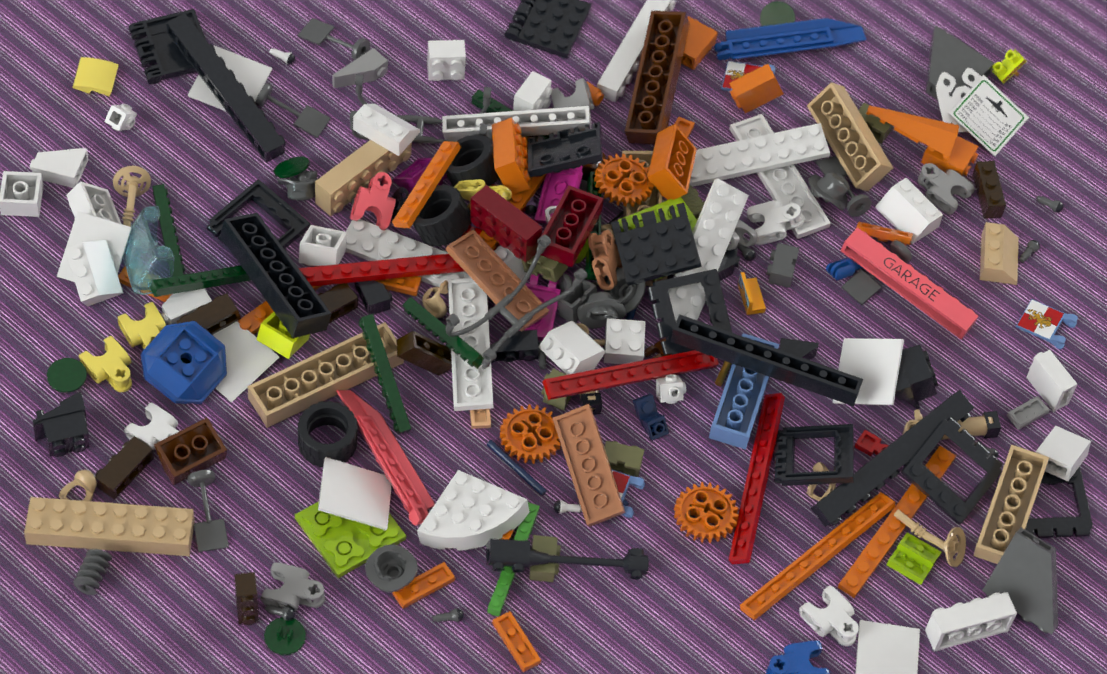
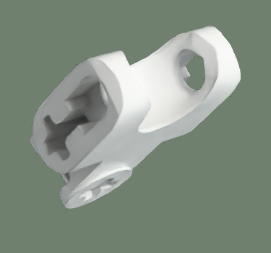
M769 201L747 209V216L751 222H764L761 227L755 229L758 235L755 245L782 240L787 236L786 230L799 228L805 221L801 208L796 203L781 206L779 201Z
M149 403L145 407V412L151 422L146 426L130 423L124 431L128 439L131 440L135 436L154 451V444L179 431L175 429L178 426V422L171 414L154 403Z
M833 586L826 587L822 594V599L828 607L820 609L807 602L799 608L800 616L819 636L824 637L830 633L843 646L854 644L859 630L858 624L851 618L854 615V609Z

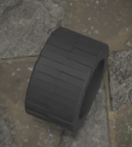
M474 134L457 140L456 142H459L461 148L445 172L452 186L455 187L459 181L481 179L485 181L487 186L495 183L499 176L494 168L493 143L491 139L481 134Z
M438 185L417 216L413 226L424 243L430 246L447 245L454 242L468 230L471 224V211L457 188L451 185Z
M321 401L306 408L298 422V447L304 459L322 468L325 457L344 463L349 461L357 448L358 426L353 412L348 407L341 405V403L332 401ZM332 425L343 430L346 435L336 443L323 444L312 439L309 434L317 427Z

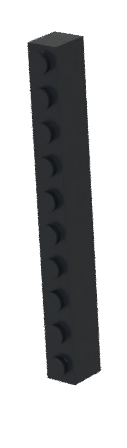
M186 13L168 21L167 34L263 160L267 163L284 154L286 142L283 136L278 135L273 123L266 119L265 113L256 106L253 97L245 92L243 84L236 80L233 71L229 70L223 58L216 54L214 46L206 41L204 33L196 28L194 20L192 18L189 19Z
M680 314L673 328L671 342L853 407L855 405L863 382L862 378Z
M958 390L854 473V483H841L812 506L811 510L825 527L829 524L834 526L842 520L841 515L844 512L849 514L857 508L855 504L859 500L862 503L871 496L869 492L874 488L876 491L886 484L884 482L885 479L888 477L893 479L900 473L898 469L906 466L942 420L945 419L947 421L949 417H952L957 422L959 420L963 422L971 416L969 412L974 407L961 390Z

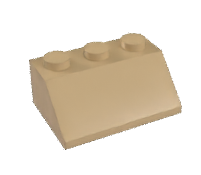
M985 223L981 234L980 280L1017 285L1019 238L1004 224Z

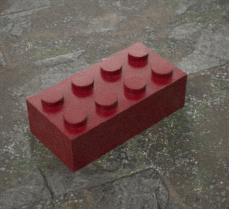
M487 185L471 197V222L474 226L480 227L489 237H493L503 248H507L516 258L522 259L524 262H528L536 255L537 240L542 235V226Z
M568 185L542 235H547L550 238L551 244L545 248L541 256L573 267L602 212L603 198Z

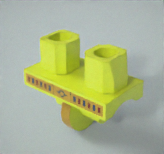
M1010 49L1005 53L1006 58L1002 62H996L992 66V72L1003 84L1013 74L1018 76L1017 70L1027 62L1016 49Z

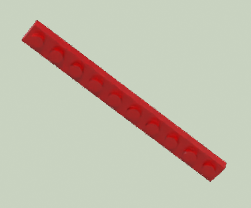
M450 254L298 268L311 286L464 272V269Z
M694 350L545 379L542 383L548 400L663 378L669 374L679 375L714 368L719 365V362L715 357Z
M783 393L766 394L764 396L729 555V562L731 564L750 563L785 401Z

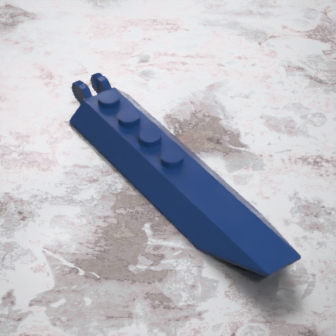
M823 18L725 31L726 41L716 43L713 47L715 52H718L716 55L718 60L722 61L730 57L735 60L835 47L862 42L867 39L860 25Z

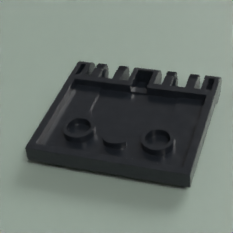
M521 0L512 18L513 22L509 24L504 36L509 40L567 59L591 10L592 4L582 0Z
M194 9L135 22L128 26L131 37L135 40L134 45L137 48L136 51L142 67H145L144 73L149 84H156L163 79L196 72L167 34V22L186 13L189 19L192 18L196 28L202 31Z
M600 122L592 123V129L589 124L585 125L584 131H580L578 127L574 128V133H571L570 129L558 131L557 137H555L554 133H549V139L546 140L543 135L538 136V141L536 137L528 138L529 176L541 177L547 173H558L565 169H575L582 165L596 164L599 161H603L602 128Z
M684 202L676 204L679 217H676L674 206H669V212L672 216L670 220L665 221L664 211L660 208L658 213L661 222L657 223L653 210L641 213L644 226L640 227L637 215H634L632 220L635 229L628 230V223L625 218L621 219L624 232H621L618 220L611 221L628 286L702 267Z

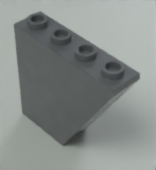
M936 25L931 38L926 93L938 100L936 85L943 72L953 76L956 81L949 96H953V92L957 87L967 86L971 89L972 87L962 80L965 70L971 68L980 76L984 75L987 78L991 74L994 62ZM972 74L968 75L969 81L973 82L975 80ZM944 79V85L949 86L950 81L948 79ZM961 93V98H963L966 95V93Z
M1021 527L1015 533L982 591L986 593L987 597L994 593L1002 594L1008 592L1016 612L1021 615V618L1036 624L1041 631L1053 634L1058 627L1056 548Z

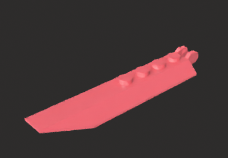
M337 390L336 392L344 406L353 412L360 433L375 456L377 463L384 471L386 478L394 488L395 493L400 498L403 507L409 513L410 522L414 526L422 524L429 514L427 510L432 508L435 503L383 416L351 390Z

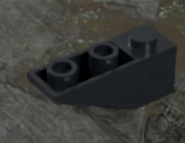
M537 330L517 331L512 337L507 338L496 351L497 357L491 363L496 361L513 362L515 360L532 361L538 359ZM497 342L491 344L490 349H492Z

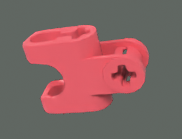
M379 172L370 179L367 188L359 187L350 214L351 220L358 221L363 217L365 211H371L376 215V225L381 230L388 228L396 203L395 198L388 196L392 184L389 174Z

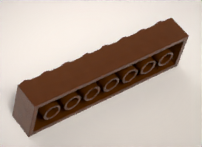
M651 11L625 127V134L629 143L655 145L657 133L668 128L690 25L686 12Z

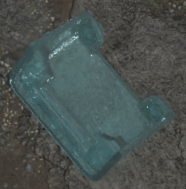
M158 206L145 207L131 225L132 230L123 255L133 292L140 295L153 294L150 289L152 280L173 277L174 256L172 250L166 246H156L158 245L157 228L160 218Z

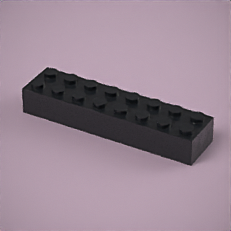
M252 213L224 219L220 237L291 336L297 338L326 331L332 313L259 214Z

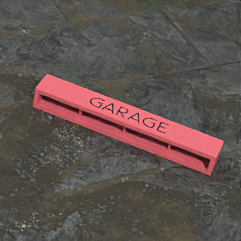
M856 228L844 242L840 250L842 253L958 338L962 339L974 325L978 315L972 309L967 308L958 299L946 293L943 288L935 285L925 275L920 274L910 264L901 260L895 253L890 252L881 243L872 239L866 232Z

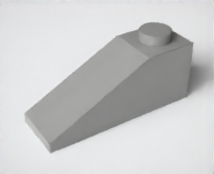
M373 48L333 74L332 86L340 88L355 85L356 74L363 75V83L375 81L385 76L388 72V60Z

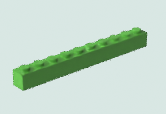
M528 502L530 513L519 525L514 540H529L539 513V505ZM504 567V571L501 572L488 606V614L500 616L516 572H512V567Z

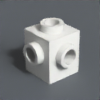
M127 104L112 105L104 122L111 125L117 131L130 130L135 124L137 113L132 111V107Z
M669 374L666 377L656 379V397L661 403L675 404L678 401L684 400L683 394L686 393V384L679 376Z

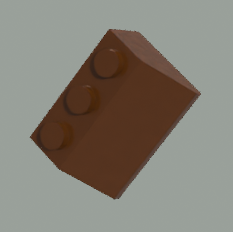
M208 417L154 444L162 467L173 485L187 479L188 475L193 472L204 470L224 460L227 454L225 445Z

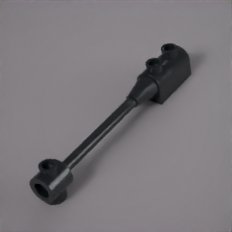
M490 539L486 544L487 566H492L493 571L498 572L504 571V567H512V572L520 573L524 572V568L556 563L622 567L626 574H630L631 579H642L643 575L647 574L649 567L648 555H645L644 550L640 548L629 549L623 559L549 555L530 550V541Z

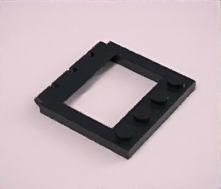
M258 179L209 219L210 224L206 229L225 244L220 237L224 219L232 217L251 200L288 230L278 239L284 249L307 231L311 224Z
M717 269L652 283V287L647 288L650 301H657V303L652 304L655 320L661 318L662 321L656 323L659 338L666 337V341L661 342L664 355L694 351L671 342L673 328L676 323L668 292L672 288L701 282L705 292V302L710 312V322L714 327L732 333Z
M949 417L947 421L944 419L938 424L902 469L901 473L959 525L1001 474L1000 468L1003 463L993 454L987 458L990 452L979 441L973 445L972 443L975 441V438L964 428L958 432L961 425L952 417ZM944 435L949 437L987 472L965 501L922 464Z
M853 424L783 427V430H778L775 443L774 482L777 484L782 483V486L854 483ZM834 437V471L794 473L795 439Z
M1080 466L1069 481L1045 471L1040 484H1072L1079 517L1028 519L1025 530L1033 535L1036 532V537L1052 538L1054 532L1056 537H1072L1073 531L1075 536H1090L1093 524Z

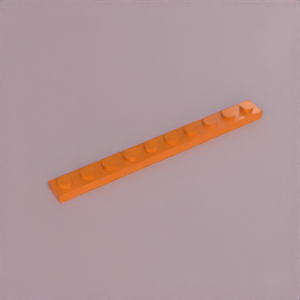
M939 446L925 466L941 480L957 455ZM913 483L840 581L837 588L851 597L855 598L907 527L894 516V513L899 509L912 519L928 498Z
M882 492L877 494L741 603L740 610L755 621L895 508V501Z

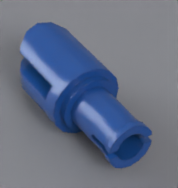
M844 258L827 265L826 270L838 281L854 275L855 270L863 267L850 258Z

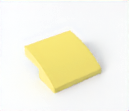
M81 57L72 88L88 94L93 90L110 96L119 64L102 59Z

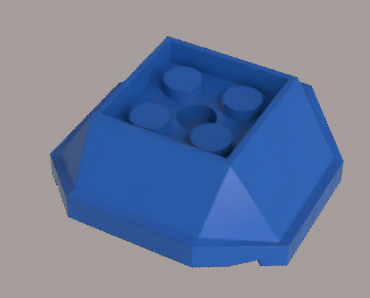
M195 321L166 325L140 355L144 379L175 404H202L227 375L225 345ZM181 358H187L190 363H183Z

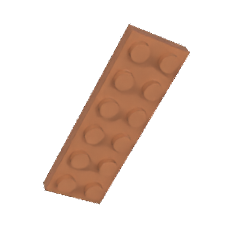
M474 229L449 244L445 249L495 304L499 303L508 294H511L521 282L518 276ZM524 285L505 308L519 320L527 312L530 313L543 303ZM547 307L536 313L520 331H524L546 316L549 312Z
M587 404L554 417L555 428L586 525L590 527L626 513L591 406Z

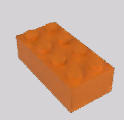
M511 117L492 124L495 171L503 185L508 187L512 195L530 189V180L532 178L528 173V141L526 137H522L519 124H515Z
M676 124L657 133L647 176L649 182L654 184L661 196L667 200L678 199L688 193L697 148Z

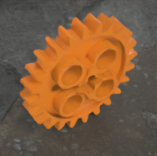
M624 153L622 157H619L618 154H615L614 158L609 155L607 160L603 159L602 163L598 164L594 181H596L595 187L600 188L599 193H605L604 199L611 198L610 203L614 200L617 201V206L623 203L624 207H626L627 203H630L634 207L635 202L641 205L642 201L646 202L647 198L651 196L654 185L647 178L649 167H644L645 162L639 163V158L633 160L632 155L626 158Z
M528 404V409L520 406V411L515 408L513 409V415L507 413V419L503 418L502 425L500 426L501 445H505L504 451H510V457L517 455V461L524 458V463H527L528 459H531L533 464H535V459L543 463V457L549 460L550 454L556 455V449L560 450L561 443L552 418L553 412L546 413L545 407L539 410L538 405H536L535 409H532L531 405Z
M701 482L700 487L693 484L692 490L686 487L685 493L681 491L680 498L676 499L674 511H676L674 518H677L676 525H681L680 531L687 530L686 537L691 534L694 535V541L699 537L701 543L704 542L705 538L708 539L709 543L712 542V538L719 542L720 535L726 538L727 532L731 534L733 527H736L739 516L737 514L738 507H735L736 500H731L732 494L725 495L726 489L720 491L719 485L712 488L710 482L708 487H705L703 482Z

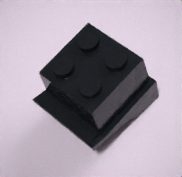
M921 345L902 350L895 392L897 398L906 400L913 407L919 409L918 401L936 395L935 387L938 386L926 350L922 351Z
M81 392L61 401L60 406L45 414L43 410L36 411L37 418L32 420L35 441L45 438L50 457H61L68 452H82L89 448L86 409Z

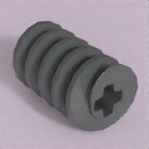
M89 549L73 581L74 586L86 595L97 594V591L94 589L100 587L98 582L103 580L101 575L106 574L104 568L109 567L107 561H111L112 556L100 549Z

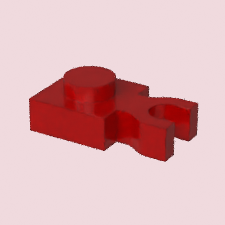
M864 430L854 447L872 456L873 453L879 454L889 445L881 444V438Z

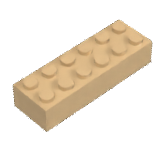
M831 82L807 105L817 124L821 123L825 138L855 188L869 191L893 169V166L844 86Z
M369 140L315 181V204L330 217L335 213H339L356 196L360 186L367 188L370 179L377 173L392 172L400 163L407 161L411 156L412 142L398 156Z
M1011 445L973 556L998 564L1015 533L1021 527L1023 529L1026 528L1049 457Z

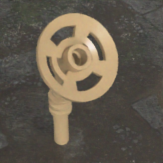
M138 166L123 167L116 172L113 178L115 190L119 194L128 197L122 219L124 220L123 225L129 227L134 220L132 217H134L133 213H135V197L147 192L151 185L149 173ZM135 172L141 174L142 176L138 178L136 176H130V173ZM121 176H124L121 180V185H118ZM144 182H146L145 188L141 191V189L144 186Z
M899 509L894 513V516L908 526L911 532H915V535L918 534V538L922 537L943 549L950 566L957 567L961 564L966 550V538L964 531L960 527L952 528L947 539L943 541L927 532L926 528H923L922 525L919 526V522L915 523ZM958 552L957 557L954 560L953 556Z

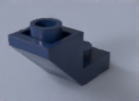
M649 393L633 400L637 417L650 440L669 434L665 417L658 413L652 394Z

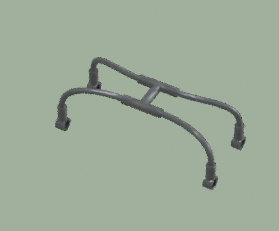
M356 74L355 92L362 105L368 104L362 97L363 75ZM484 87V107L478 114L486 113L490 106L492 87ZM351 110L350 129L353 135L359 139L370 140L353 130V116L357 111ZM394 114L406 122L417 123L416 128L420 129V133L412 142L442 144L443 141H447L423 136L424 124H443L442 119ZM480 123L479 134L487 136L488 124Z
M542 235L537 240L539 244L537 253L517 288L489 310L485 317L473 325L456 332L452 331L460 322L459 318L455 314H451L446 318V334L451 337L463 335L474 330L487 320H491L498 313L513 325L504 333V336L492 349L489 348L483 353V369L489 367L490 363L497 357L496 351L507 338L512 337L536 313L572 293L587 278L586 271L579 268L574 273L573 285L568 290L536 307L530 313L527 312L519 320L505 308L526 284L541 254L551 244V240L547 235Z

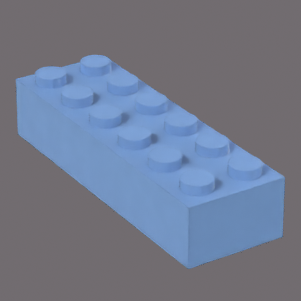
M742 334L745 338L777 349L779 348L780 344L748 334ZM732 364L711 426L710 439L746 450L770 378L769 376Z

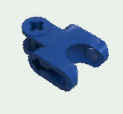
M818 640L787 645L783 649L784 655L773 656L766 670V674H830L827 668L814 667L809 661L810 658L818 657L823 649L821 642Z

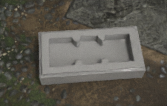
M1037 396L1008 412L1007 417L1020 430L1045 416L1050 410Z

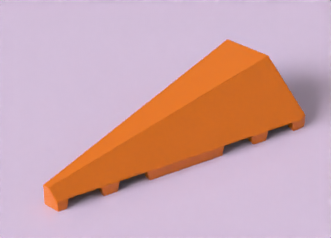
M869 105L867 115L871 114L879 117L881 123L885 124L887 122L893 125L895 131L916 143L920 142L928 145L930 151L934 152L937 150L944 154V159H949L958 134L959 125Z

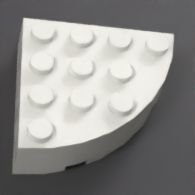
M458 470L417 530L420 544L445 550V548L468 550L485 546L490 539H501L503 534L511 529L514 530L530 513L528 501L521 496Z

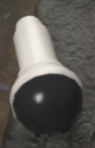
M272 48L269 51L270 54L282 59L287 65L295 62V55L291 52L284 53Z
M562 500L554 503V511L558 514L566 511L582 512L581 506L577 504H567Z

